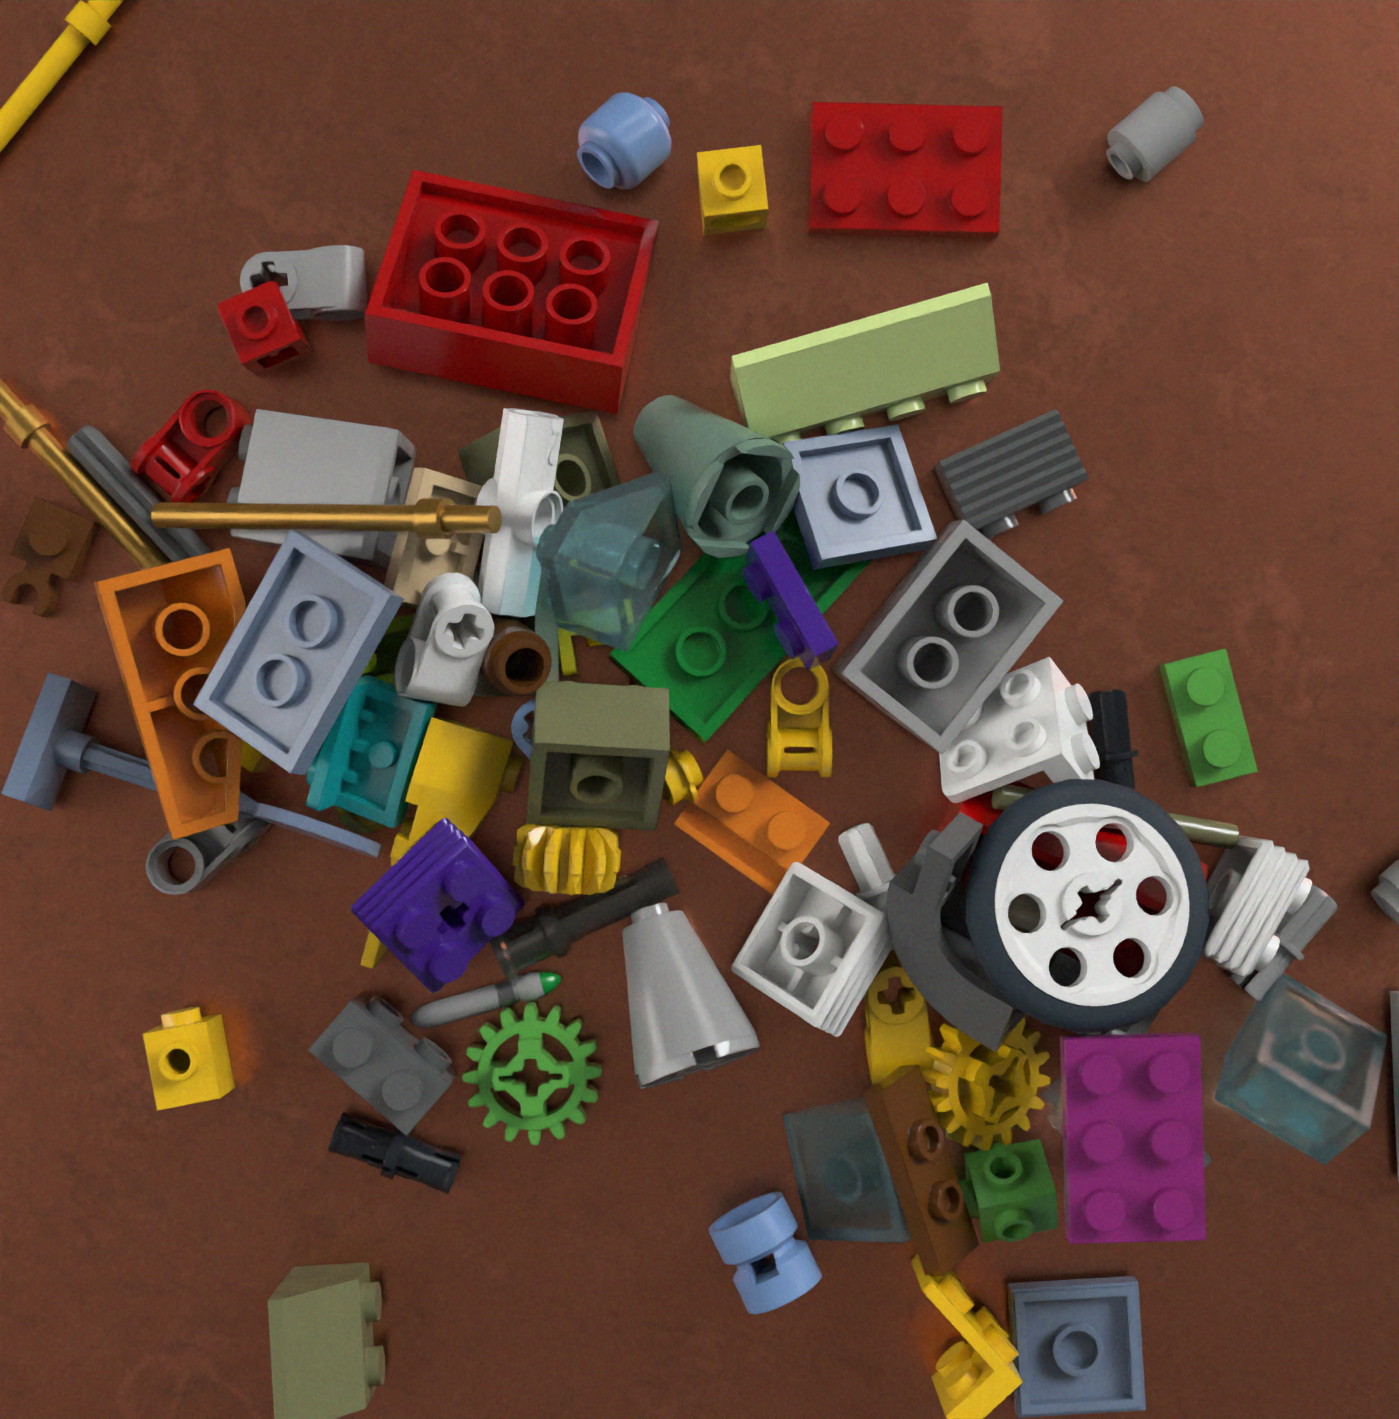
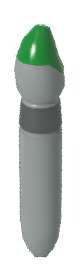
M529 972L522 974L515 981L500 982L497 985L492 984L436 1000L415 1010L410 1016V1023L419 1028L437 1027L501 1009V1007L518 1003L520 1000L525 1002L536 1001L553 991L561 983V977L550 972Z

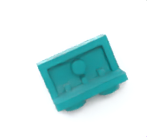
M369 675L360 677L325 738L322 748L316 754L307 771V784L311 787L306 806L321 811L335 805L390 828L403 824L409 802L405 800L431 717H434L438 703L400 697L397 695L393 684Z

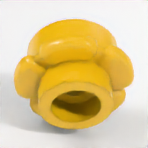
M670 745L662 798L669 806L687 799L690 803H693L697 800V790L695 787L703 783L701 770L695 758L688 750L678 753Z

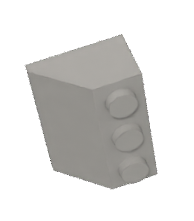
M964 519L950 521L946 523L937 535V540L929 549L924 551L830 671L878 710L934 750L943 754L1059 608L1063 600Z

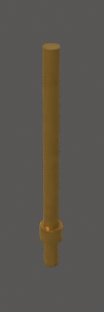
M0 379V416L6 422L4 430L22 449L30 448L142 570L170 563L49 432L51 423L33 404L25 406Z
M421 498L417 501L416 505L158 502L151 511L152 522L157 528L416 532L421 539H450L454 533H497L502 523L501 511L497 506L455 505L449 498Z

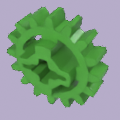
M528 1002L524 1011V1018L517 1019L515 1013L507 1007L500 1013L502 1028L498 1029L495 1025L485 1022L479 1029L487 1045L471 1044L467 1049L466 1055L472 1060L479 1062L478 1067L467 1069L462 1075L463 1082L478 1084L479 1090L468 1100L470 1108L486 1104L489 1112L482 1125L488 1129L499 1120L506 1123L505 1140L511 1142L519 1129L528 1130L531 1145H538L543 1129L550 1128L552 1134L560 1140L566 1134L564 1119L568 1117L580 1125L586 1120L587 1114L579 1104L580 1101L597 1102L600 1091L587 1083L588 1079L600 1077L603 1073V1064L588 1062L587 1056L597 1049L598 1043L596 1039L579 1041L577 1035L583 1024L580 1018L572 1021L567 1026L559 1022L561 1017L560 1006L555 1005L547 1018L539 1017L535 1002ZM545 1033L558 1039L571 1055L559 1056L546 1043ZM519 1034L518 1051L511 1058H500L498 1061H492L497 1048L508 1038ZM528 1059H536L539 1070L549 1071V1074L543 1076L538 1087L530 1086L528 1076L518 1075V1072L523 1070ZM569 1085H575L572 1093L564 1103L547 1112L548 1097L556 1088H568ZM506 1090L520 1103L521 1112L506 1104L497 1091Z

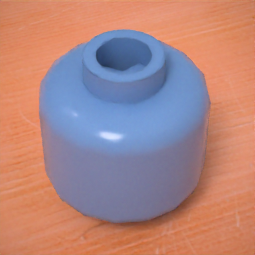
M620 92L611 96L578 129V144L580 147L577 150V157L584 171L593 181L604 188H612L613 186L618 189L632 190L636 188L671 154V137L668 131L670 121L665 110L649 97L642 99L629 92Z

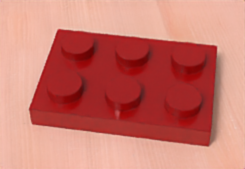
M813 102L811 109L808 234L997 238L1000 233L1003 106Z

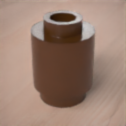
M508 616L492 618L494 633L485 652L479 673L498 690L507 695L523 696L536 691L546 682L551 670L552 657L547 643L515 618Z

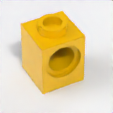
M761 145L697 152V181L704 235L766 228L768 200Z

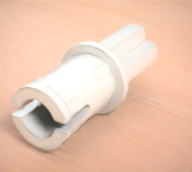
M869 823L856 825L838 836L840 847L860 888V891L855 895L886 914L888 887L895 874L873 826Z

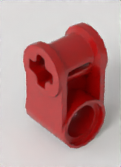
M209 389L196 391L187 397L164 426L139 448L131 461L130 468L138 476L145 474L149 476L172 497L171 502L196 503L210 488L217 474L239 450L243 428L246 424H252L250 414L243 404L219 391ZM223 406L228 415L227 426L219 436L209 438L204 429L205 417L213 408Z

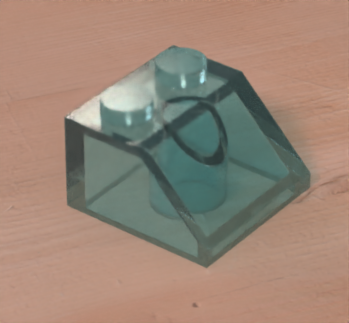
M657 471L567 503L556 524H549L544 529L537 545L536 557L538 562H540L546 584V594L550 599L557 627L625 652L628 651L683 551L669 474Z
M1282 973L1263 995L1260 1003L1258 1001L1255 1003L1227 1050L1214 1099L1323 1165H1326L1370 1129L1387 1035Z
M864 1097L783 1115L809 1240L905 1243L912 1239Z

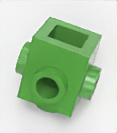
M1040 1139L1010 1145L996 1143L991 1144L989 1151L980 1149L979 1151L964 1154L966 1180L958 1182L963 1191L971 1219H976L982 1243L996 1240L1015 1242L1027 1238L1032 1233L1058 1228L1057 1193Z

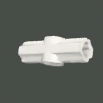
M503 408L494 477L483 485L476 505L497 506L502 516L501 527L497 533H481L485 534L478 591L481 597L480 603L490 613L518 617L535 615L544 549L549 547L556 539L563 519L562 498L557 491H553L564 419L559 418L558 415L517 408Z

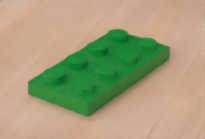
M793 508L781 527L775 532L822 615L873 560L813 570ZM762 531V532L759 533L757 536H755L753 539H751L750 541L746 542V544L750 545V542H752V541H754V540H756V539H758V538H760V537H762V536H764V535H766V534ZM747 552L740 556L718 558L704 553L608 656V659L638 686L669 689V715L702 745L787 654L777 638L774 624L778 623L779 620L767 600L761 603L758 602L744 579L742 568L747 566L744 561Z

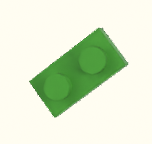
M1226 648L1159 665L1190 787H1200L1258 772Z

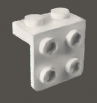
M1050 657L1006 674L943 754L939 753L942 792L951 802L959 803L1040 771H1044L1053 783L1068 779H1094L1093 770L1100 767V761L1096 747L1087 731L1086 722L1093 719V711L1080 684L1071 685Z

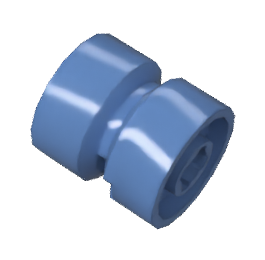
M775 1191L753 1198L725 1213L708 1228L709 1234L724 1264L736 1265L737 1271L733 1276V1282L750 1314L765 1313L779 1308L808 1292L822 1278L821 1270L807 1242L795 1240L793 1237L798 1225L782 1192ZM773 1253V1256L765 1259L766 1256Z

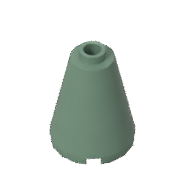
M674 395L661 396L647 404L640 412L634 425V440L689 538L704 553L718 558L740 556L748 551L749 545L746 542L762 531L768 534L771 531L776 532L781 527L794 507L800 488V474L793 468L792 459L795 458L784 445Z

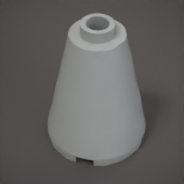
M667 903L654 904L633 912L630 915L633 924L623 929L622 934L634 1070L640 1089L653 1088L685 1079L684 1075L701 1070L706 1072L757 1052L758 1048H761L757 1037L758 1034L682 910L669 911Z

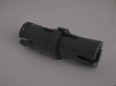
M346 1112L341 1114L328 1151L331 1153L353 1158L381 1169L380 1176L393 1180L395 1175L422 1183L447 1195L451 1190L463 1157L462 1154H456L443 1148L440 1149L410 1137L411 1131L406 1136L399 1129L393 1131L380 1127Z

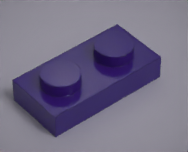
M771 531L750 542L744 559L747 566L742 568V573L755 599L760 603L767 600L779 620L778 623L774 624V629L787 655L791 659L799 656L807 671L829 660L839 643L775 532Z

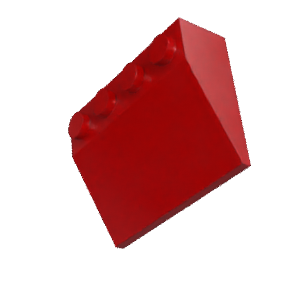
M413 169L365 312L368 363L618 414L632 357L659 229V221Z

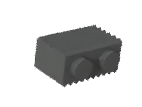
M1057 409L939 461L933 468L956 520L964 519L987 539L1018 526L1019 523L1015 514L1036 504L1043 515L1076 500L1077 497L1073 488L1088 479L1087 472L1082 466V461L1077 455L1076 448L1072 444L1071 437L1067 433L1066 426L1062 422Z

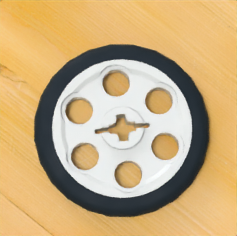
M1068 779L1038 787L1011 803L989 826L974 853L965 888L967 927L975 955L991 983L1016 1008L1043 1024L1072 1032H1109L1139 1023L1166 1006L1187 983L1202 954L1209 923L1208 887L1199 856L1182 827L1159 804L1136 790L1101 779ZM1106 824L1115 825L1121 829L1126 838V851L1122 858L1116 862L1105 860L1096 849V835L1100 828ZM1043 832L1055 835L1063 846L1064 855L1062 862L1052 871L1041 869L1032 857L1031 848L1033 841ZM1147 877L1159 880L1167 893L1166 904L1156 915H1149L1143 912L1136 900L1138 885ZM1100 890H1106L1099 896L1100 900L1094 906L1096 913L1099 915L1097 919L1093 916L1070 920L1077 914L1075 910L1082 904L1081 898L1077 894L1079 891L1082 893H1095ZM1021 894L1032 897L1038 903L1040 909L1039 923L1028 933L1017 931L1010 924L1008 918V907L1011 901ZM1065 921H1068L1066 924L1062 926L1063 928H1060ZM1127 938L1138 943L1144 953L1142 969L1138 974L1130 978L1120 974L1113 963L1115 947ZM1060 948H1069L1075 952L1081 964L1078 979L1066 987L1054 982L1049 972L1050 958Z

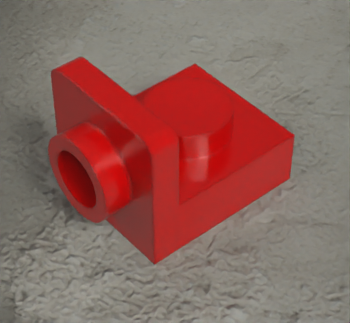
M268 281L224 300L217 306L219 315L241 365L256 376L314 351L304 327L293 318L280 286L274 281Z

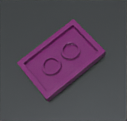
M1194 1032L1060 1036L1066 1239L1070 1244L1206 1240L1200 1036Z

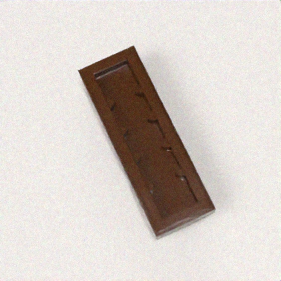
M903 1065L871 1087L863 1095L925 1276H944L980 1244L920 1066Z

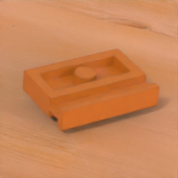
M726 749L698 788L697 800L686 805L674 822V825L773 895L793 862L802 864L830 825V822Z

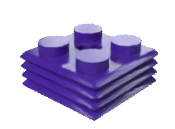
M443 818L352 905L351 912L431 993H436L446 983L458 979L465 972L469 961L494 936L503 934L511 927L515 915L524 907L525 901L471 839L452 824L448 818Z

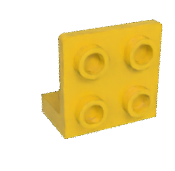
M917 1254L910 1261L922 1291L969 1342L967 1345L963 1341L954 1344L940 1357L935 1366L937 1372L931 1378L943 1412L947 1419H983L1023 1383L1013 1363V1360L1019 1353L1007 1339L1010 1337L1008 1332L986 1307L983 1306L976 1313L971 1309L974 1303L964 1292L966 1286L952 1269L944 1276H925Z

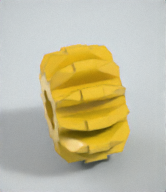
M525 823L517 829L516 842L512 847L511 865L514 866V881L523 888H529L532 891L550 892V894L593 895L595 893H605L614 888L616 874L620 869L621 849L618 848V833L612 828Z

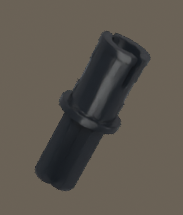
M1116 688L1091 692L1088 696L1093 711V719L1090 720L1091 737L1100 761V767L1095 770L1096 779L1135 790L1133 757L1139 756V751L1131 746L1127 695L1124 690Z

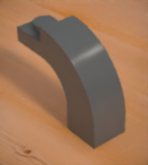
M959 812L941 833L935 829L931 830L923 840L917 853L890 881L886 900L887 924L890 938L900 963L921 995L956 1028L997 1052L1026 1013L1016 1008L991 983L975 955L966 923L965 878L983 824Z

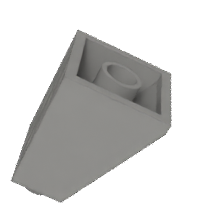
M256 409L253 425L246 424L244 426L239 442V460L245 462L241 486L232 487L227 503L405 505L417 448L396 429ZM231 529L230 535L245 542L280 549L290 530ZM295 530L306 534L349 563L387 571L398 533L381 531Z

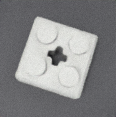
M1239 835L1236 846L1233 849H1225L1206 883L1208 887L1209 923L1201 958L1240 976L1250 975L1254 969L1259 972L1263 971L1270 964L1278 950L1280 939L1273 934L1286 912L1290 914L1297 912L1310 892L1312 881L1306 878L1310 869L1308 860L1297 858L1296 853L1285 852L1284 847L1275 846L1272 840Z
M793 862L734 960L731 971L814 1027L838 1037L842 1034L893 947L887 924V915L801 863ZM819 943L816 951L813 953L815 946Z

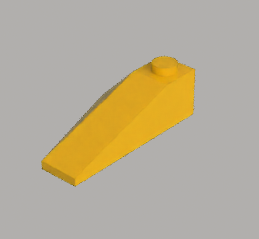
M431 717L405 800L416 805L417 809L414 818L407 817L400 832L395 837L390 857H392L391 866L398 862L443 818H448L471 840L500 802L503 791L513 794L516 789L525 757L515 755L517 744L513 739L451 719ZM371 931L368 934L360 965L373 969L383 962L390 950Z

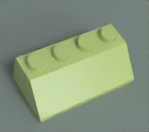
M988 283L731 356L730 382L743 426L782 444L783 442L801 440V436L825 429L827 435L858 431L865 428L864 418L887 412L889 421L904 419L925 411L924 401L947 394L950 403L953 404L987 393L985 384L992 382L1000 372L992 298Z

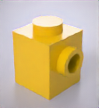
M200 1007L161 1014L162 1025L143 1034L157 1111L220 1099L235 1088L221 1013L201 1017Z

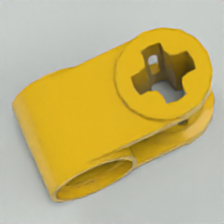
M800 657L794 659L787 658L775 667L769 682V721L766 722L767 778H777L780 771H818L821 778H831L832 726L831 720H829V682L827 674L821 665L810 669L809 671L812 672L816 680L815 693L806 702L799 704L791 703L782 694V678L790 669L796 667L805 668ZM786 747H813V750H812V751H784V748H786Z
M887 955L863 996L867 1027H865V1042L872 1084H877L900 1066L919 1065L921 1071L925 1069H932L935 1061L925 1052L927 1046H934L931 1024L928 1020L926 999L908 977L898 956ZM899 977L904 988L899 989L898 1000L887 1001L883 991L888 989V979Z

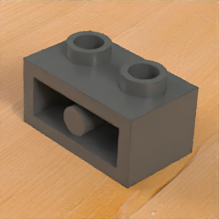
M363 991L347 1004L308 1051L407 1136L447 1090L458 1073L450 1067L452 1060L439 1046L425 1037L419 1040L401 1025L404 1019L392 1005L377 995L370 998Z

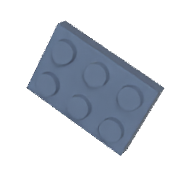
M290 529L193 705L289 773L305 775L404 598L306 534Z

